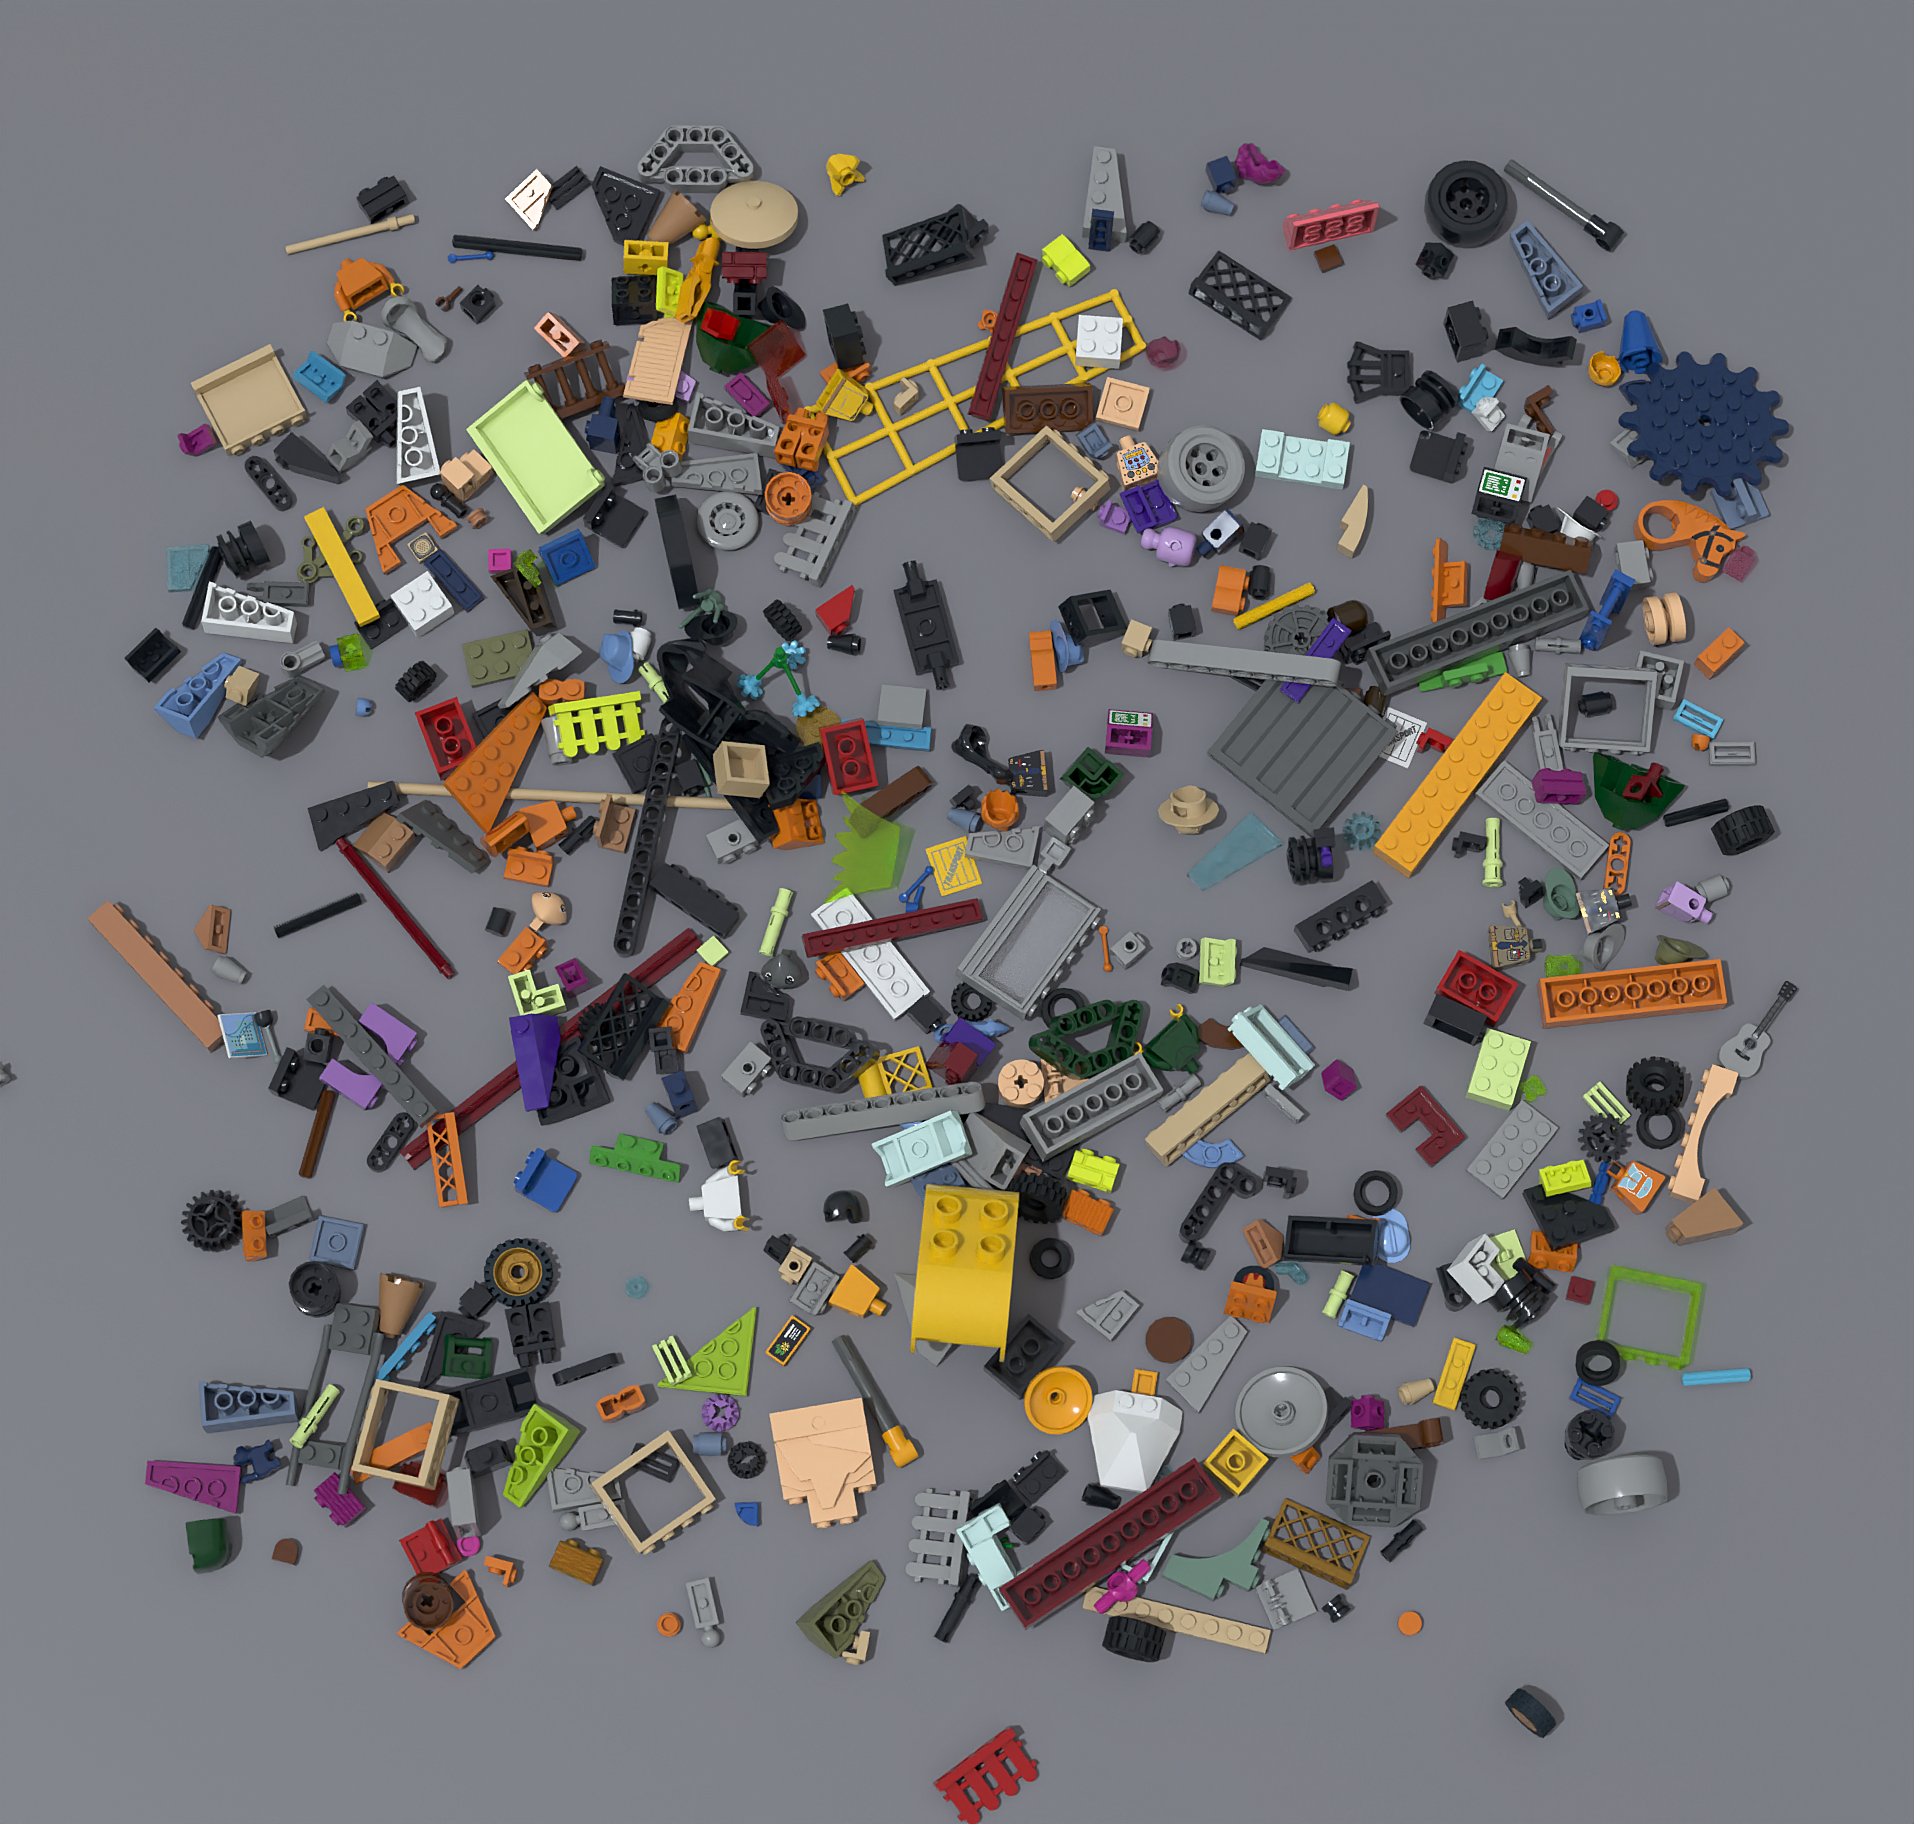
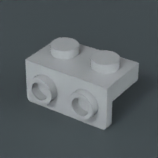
M812 1262L788 1301L811 1316H815L817 1313L821 1314L827 1305L825 1300L829 1293L833 1294L838 1287L839 1282L837 1280L840 1276L831 1273L816 1262Z

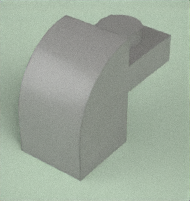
M360 421L354 422L346 437L332 443L325 457L338 472L346 470L364 458L372 447L369 443L373 435Z

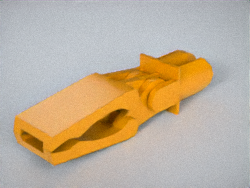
M710 237L700 242L696 255L690 259L694 264L686 279L682 282L675 316L681 323H686L697 316L710 290L712 268L719 264L716 261L720 249V241L717 238Z

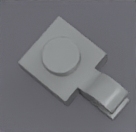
M1052 837L1040 853V857L1044 861L1038 869L1046 875L1052 866L1059 869L1071 852V848L1055 837Z

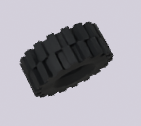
M1655 1056L1650 1057V1061L1643 1058L1641 1059V1064L1635 1062L1633 1068L1630 1067L1628 1070L1626 1081V1096H1628L1629 1104L1633 1103L1635 1110L1641 1108L1640 1113L1645 1114L1646 1111H1649L1650 1116H1655V1112H1659L1660 1116L1665 1115V1110L1669 1113L1673 1112L1674 1107L1678 1108L1680 1101L1683 1100L1685 1080L1683 1072L1680 1073L1681 1068L1678 1065L1674 1067V1062L1671 1060L1668 1063L1665 1062L1663 1057H1660V1060H1655ZM1650 1084H1659L1662 1087H1664V1089L1660 1091H1651L1648 1088H1646V1086Z
M1030 1172V1175L1022 1173L1020 1176L1018 1174L1012 1179L1009 1191L1019 1192L1017 1217L1020 1218L1022 1216L1024 1220L1029 1221L1030 1219L1033 1220V1223L1037 1224L1039 1221L1043 1224H1047L1048 1221L1054 1223L1055 1220L1061 1218L1067 1199V1192H1065V1187H1061L1059 1181L1054 1182V1178H1046L1044 1174L1038 1176L1034 1172Z
M1484 1369L1473 1374L1467 1380L1461 1390L1460 1402L1462 1404L1461 1410L1465 1412L1466 1419L1472 1421L1471 1424L1474 1426L1479 1425L1481 1429L1490 1428L1492 1430L1497 1427L1501 1428L1515 1416L1520 1405V1392L1517 1391L1518 1386L1516 1382L1513 1383L1511 1381L1512 1377L1504 1375V1372L1501 1370L1497 1372L1494 1369L1487 1371ZM1487 1390H1493L1499 1396V1403L1493 1408L1486 1407L1481 1401L1483 1392Z

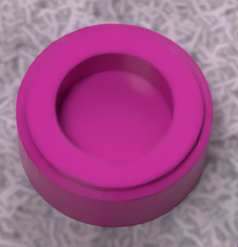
M477 1536L457 1539L456 1547L461 1555L472 1557L480 1550V1541Z

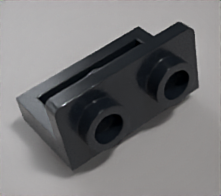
M155 628L125 657V660L137 674L150 683L181 651L164 637L159 629Z
M1004 1479L1002 1482L995 1484L983 1497L976 1499L969 1509L975 1518L979 1513L1000 1503L1009 1521H1011L1027 1507Z

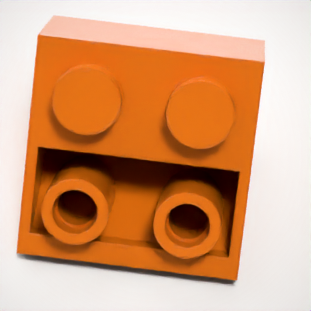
M797 799L792 805L772 811L780 831L777 836L772 838L773 849L793 850L824 843L816 800Z

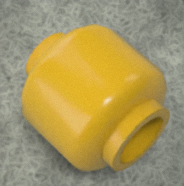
M1334 402L1329 405L1325 404L1317 415L1319 427L1332 435H1337L1341 431L1345 433L1351 424V421L1348 420L1349 411Z

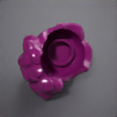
M1244 143L1239 147L1235 163L1241 178L1249 179L1258 184H1266L1280 179L1284 175V167L1276 160L1268 162L1263 154L1258 153L1254 143Z

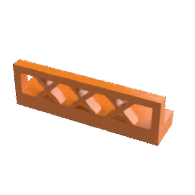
M454 1112L438 1114L432 1120L444 1118L445 1129L440 1135L432 1130L431 1121L426 1124L439 1207L467 1204L468 1200ZM445 1132L447 1134V1140L442 1137L445 1134ZM433 1134L438 1137L435 1142H434ZM440 1139L447 1143L449 1151L444 1158L435 1151V1146ZM449 1154H450L451 1163L446 1160V1158L449 1156ZM437 1157L441 1159L439 1164H437ZM444 1162L452 1167V1174L447 1181L439 1175L438 1170ZM452 1178L454 1180V1186L451 1183H449ZM440 1179H441L443 1182H445V1184L442 1186V1188H441V1184H440ZM447 1185L455 1190L457 1200L443 1202L442 1191Z

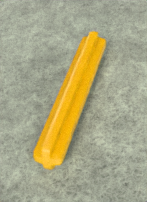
M1306 583L1235 617L1233 624L1237 630H1240L1285 607L1314 595L1315 589L1311 583Z

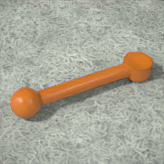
M1101 926L1099 934L1102 936L1105 964L1103 969L1106 972H1110L1112 965L1109 964L1106 939L1108 929L1106 926Z

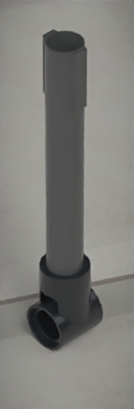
M1511 159L1505 166L1504 172L1583 226V230L1593 236L1596 243L1602 249L1611 251L1623 236L1624 231L1616 223H1607L1596 214L1592 216Z

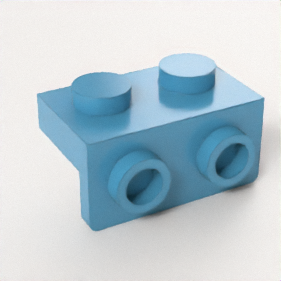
M311 351L308 360L293 372L292 378L327 403L343 390L346 375L325 360L324 357Z

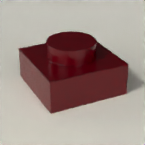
M1571 1276L1565 1299L1588 1305L1594 1282Z

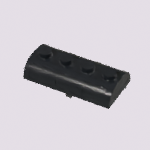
M1288 1215L1283 1261L1375 1266L1380 1246L1379 1222L1377 1220Z

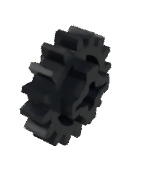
M1599 1113L1597 1119L1593 1115L1590 1116V1123L1583 1121V1125L1586 1128L1579 1129V1133L1583 1137L1578 1138V1142L1584 1143L1580 1148L1581 1151L1588 1150L1587 1158L1594 1155L1595 1162L1599 1158H1603V1161L1607 1163V1157H1611L1614 1161L1616 1160L1615 1153L1623 1154L1620 1147H1627V1143L1622 1140L1627 1138L1628 1134L1622 1133L1626 1126L1618 1125L1619 1118L1613 1121L1611 1120L1610 1113L1606 1118H1603L1602 1113ZM1603 1123L1602 1127L1596 1130L1591 1129L1594 1125ZM1611 1126L1616 1129L1618 1137L1611 1133ZM1603 1132L1606 1133V1137L1610 1140L1600 1143L1599 1138L1596 1136H1601ZM1587 1138L1594 1141L1596 1145L1595 1150L1590 1147ZM1616 1146L1613 1150L1603 1153L1605 1148Z

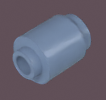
M700 1432L699 1435L693 1436V1453H699V1456H722V1451L727 1449V1438L722 1437V1433Z

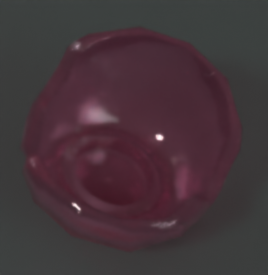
M1164 336L1160 339L1152 340L1147 345L1145 355L1152 366L1168 369L1176 364L1181 347L1177 340L1170 341Z

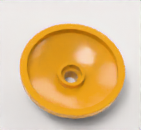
M1065 1366L1051 1367L1037 1374L1029 1383L1024 1396V1409L1029 1421L1037 1429L1048 1434H1064L1074 1430L1083 1423L1092 1406V1391L1088 1381L1075 1369ZM1056 1392L1057 1396L1052 1399L1051 1394Z

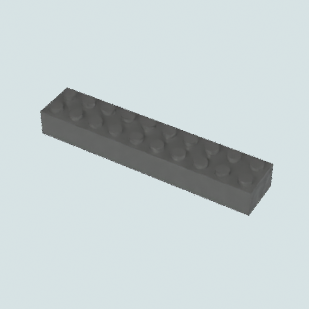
M1568 570L1368 649L1365 659L1382 695L1385 696L1439 675L1444 671L1452 670L1582 619L1589 611V607L1572 571Z

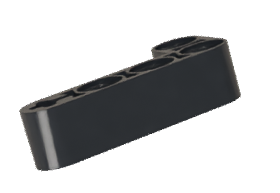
M1224 1162L1220 1164L1181 1224L1179 1230L1180 1239L1187 1244L1190 1241L1196 1242L1228 1191L1242 1199L1252 1197L1257 1187L1255 1178L1232 1163ZM1222 1170H1229L1232 1173V1177L1230 1179H1223L1220 1172ZM1248 1182L1251 1184L1252 1189L1248 1192L1242 1191L1239 1184ZM1210 1189H1217L1220 1192V1196L1213 1199L1208 1195V1191ZM1198 1208H1205L1208 1215L1204 1218L1198 1217L1196 1210ZM1194 1221L1196 1223L1193 1231L1194 1234L1187 1236L1185 1229L1189 1230Z

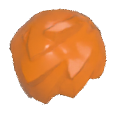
M1000 789L990 790L982 801L981 817L991 827L1007 831L1020 816L1016 797L1011 796L1007 790L1004 792Z

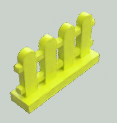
M640 691L564 702L549 706L550 716H557V720H554L553 723L554 726L559 727L561 743H557L558 749H563V754L570 758L577 754V746L584 745V749L588 754H594L599 750L600 742H605L607 749L614 751L620 747V739H627L628 745L641 739V736L645 735V731L640 730L637 713H641V709L635 705V702L641 700ZM621 705V710L615 711L614 706ZM599 708L600 713L593 714V709ZM578 711V717H572L571 712ZM618 716H623L625 733L618 732L616 721ZM598 719L602 721L604 736L597 737L595 720ZM580 722L583 739L576 740L573 723Z

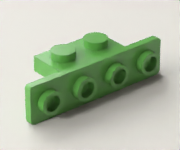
M1497 652L1418 682L1420 692L1444 687H1458L1462 683H1476L1485 678L1503 675L1505 672L1507 673L1503 653Z
M619 1133L614 1150L591 1146L590 1164L676 1183L680 1179V1164L660 1160L664 1143Z

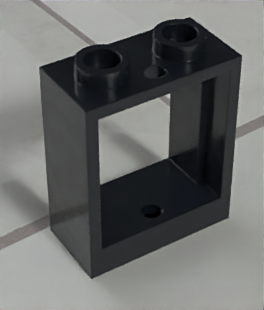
M1111 589L1070 596L1058 606L1075 646L1116 639L1127 630ZM1093 604L1103 628L1089 630L1079 606Z
M1436 994L1423 1023L1474 1046L1476 1040L1481 1042L1489 1025L1485 1023L1486 1015L1439 994Z

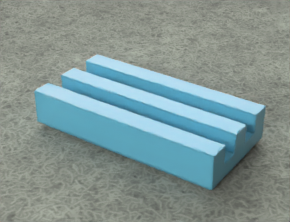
M1683 699L1673 718L1675 722L1701 735L1709 736L1711 740L1714 739L1724 720ZM1686 707L1690 709L1691 711L1715 722L1716 725H1713L1703 720L1702 718L1683 710V708ZM1680 714L1683 715L1684 717H1686V718H1688V719H1690V720H1692V721H1694V722H1696V723H1698V724H1700V725H1702V726H1704V727H1706V728L1712 730V732L1709 731V730H1707V729H1705V728H1703V727H1701V726H1699V725H1697V724H1695V723H1693V722H1691V721H1689V720H1687V719H1685V718H1683V717H1681Z

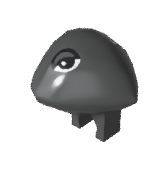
M782 949L781 954L774 956L763 966L761 974L764 980L772 987L778 989L793 987L803 979L800 969L790 959L792 950Z

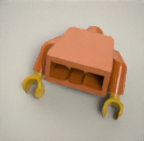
M359 258L354 262L351 259L343 260L340 265L341 270L336 274L339 280L335 283L334 297L341 312L343 311L345 314L344 322L351 316L358 322L357 316L349 308L355 310L388 290L387 285L391 288L390 294L392 298L397 297L394 293L395 289H399L404 294L403 286L398 283L395 284V279L384 265L367 262L364 258Z

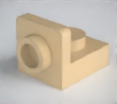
M905 377L900 379V387L905 392H900L893 402L894 411L899 416L919 399L918 386L912 380L908 381Z
M861 1631L860 1636L855 1635L853 1650H857V1654L842 1652V1658L846 1659V1663L860 1665V1662L866 1661L870 1632Z

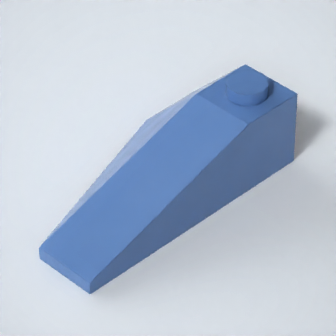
M223 652L203 666L199 674L193 678L187 677L184 680L185 683L176 690L172 688L166 692L155 705L154 710L179 733L197 739L210 723L226 693L227 688H224L227 677L233 675L238 666L241 665L242 660Z

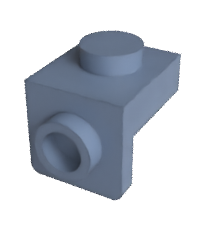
M1091 423L1076 434L1077 439L1089 457L1102 458L1109 453L1108 449L1113 446L1110 441L1106 440L1096 423Z

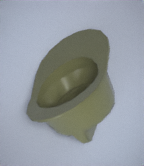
M1663 935L1657 936L1660 942L1655 956L1657 963L1662 965L1685 963L1690 957L1701 959L1706 956V952L1696 944Z

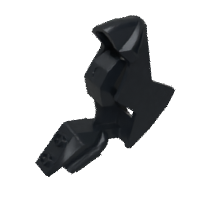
M680 639L668 641L661 645L657 651V661L671 701L661 705L659 711L673 725L691 738L715 751L726 737H730L731 742L765 745L766 758L773 756L775 753L781 754L794 750L800 743L801 739L791 733L784 724L770 713L756 709L746 711L745 707L734 695V691L728 681L733 672L704 652L706 647L702 639ZM689 661L693 668L685 672L687 662ZM683 679H685L684 682L708 703L710 716L703 726L698 723V720L705 710L684 690L682 686Z

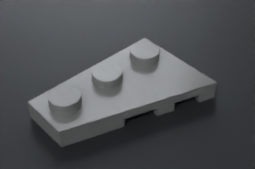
M1040 826L1023 830L1016 828L1003 832L969 833L965 857L1030 870L1033 864Z

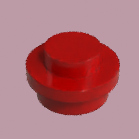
M1602 490L1597 494L1595 501L1607 510L1612 511L1616 507L1618 499L1613 491Z

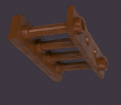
M594 341L589 344V348L543 366L535 364L527 368L528 372L524 373L527 380L534 378V381L543 388L544 397L560 419L601 404L603 396L616 398L624 394L625 385L622 382L618 383V381H615L604 350L610 348L607 341ZM596 354L607 383L605 385L606 388L600 391L594 389L583 358ZM572 362H575L586 390L585 396L579 399L573 396L562 367ZM552 370L555 371L566 399L564 401L565 404L559 407L553 405L542 374Z

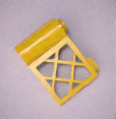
M919 1046L879 1057L877 1062L858 1077L864 1098L892 1094L890 1085L893 1080L905 1086L902 1092H905L907 1087L912 1089L910 1091L933 1088ZM916 1054L918 1063L915 1069L903 1063L907 1055ZM890 1060L898 1064L894 1074L885 1071L882 1062ZM900 1066L913 1072L908 1082L895 1076ZM914 1074L922 1077L926 1086L917 1088L911 1085L910 1082Z

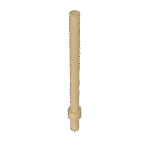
M413 214L399 218L394 216L387 218V221L288 245L285 248L288 255L388 229L390 231L397 230L399 226L415 223Z

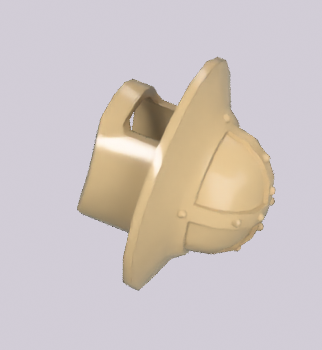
M1191 785L1171 792L1170 799L1163 802L1158 809L1160 819L1167 824L1175 826L1176 830L1182 834L1199 833L1204 824L1213 821L1219 813L1218 805L1213 800L1206 798L1205 791Z

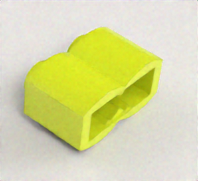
M1063 234L1042 249V262L1047 268L1052 267L1057 272L1055 275L1062 284L1066 283L1070 287L1090 272L1088 261Z

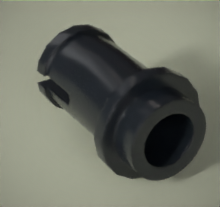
M637 609L634 611L614 610L613 623L632 624L633 627L641 625L642 612H638Z
M864 1234L858 1235V1239L843 1252L853 1263L867 1249L870 1250V1246L873 1244Z

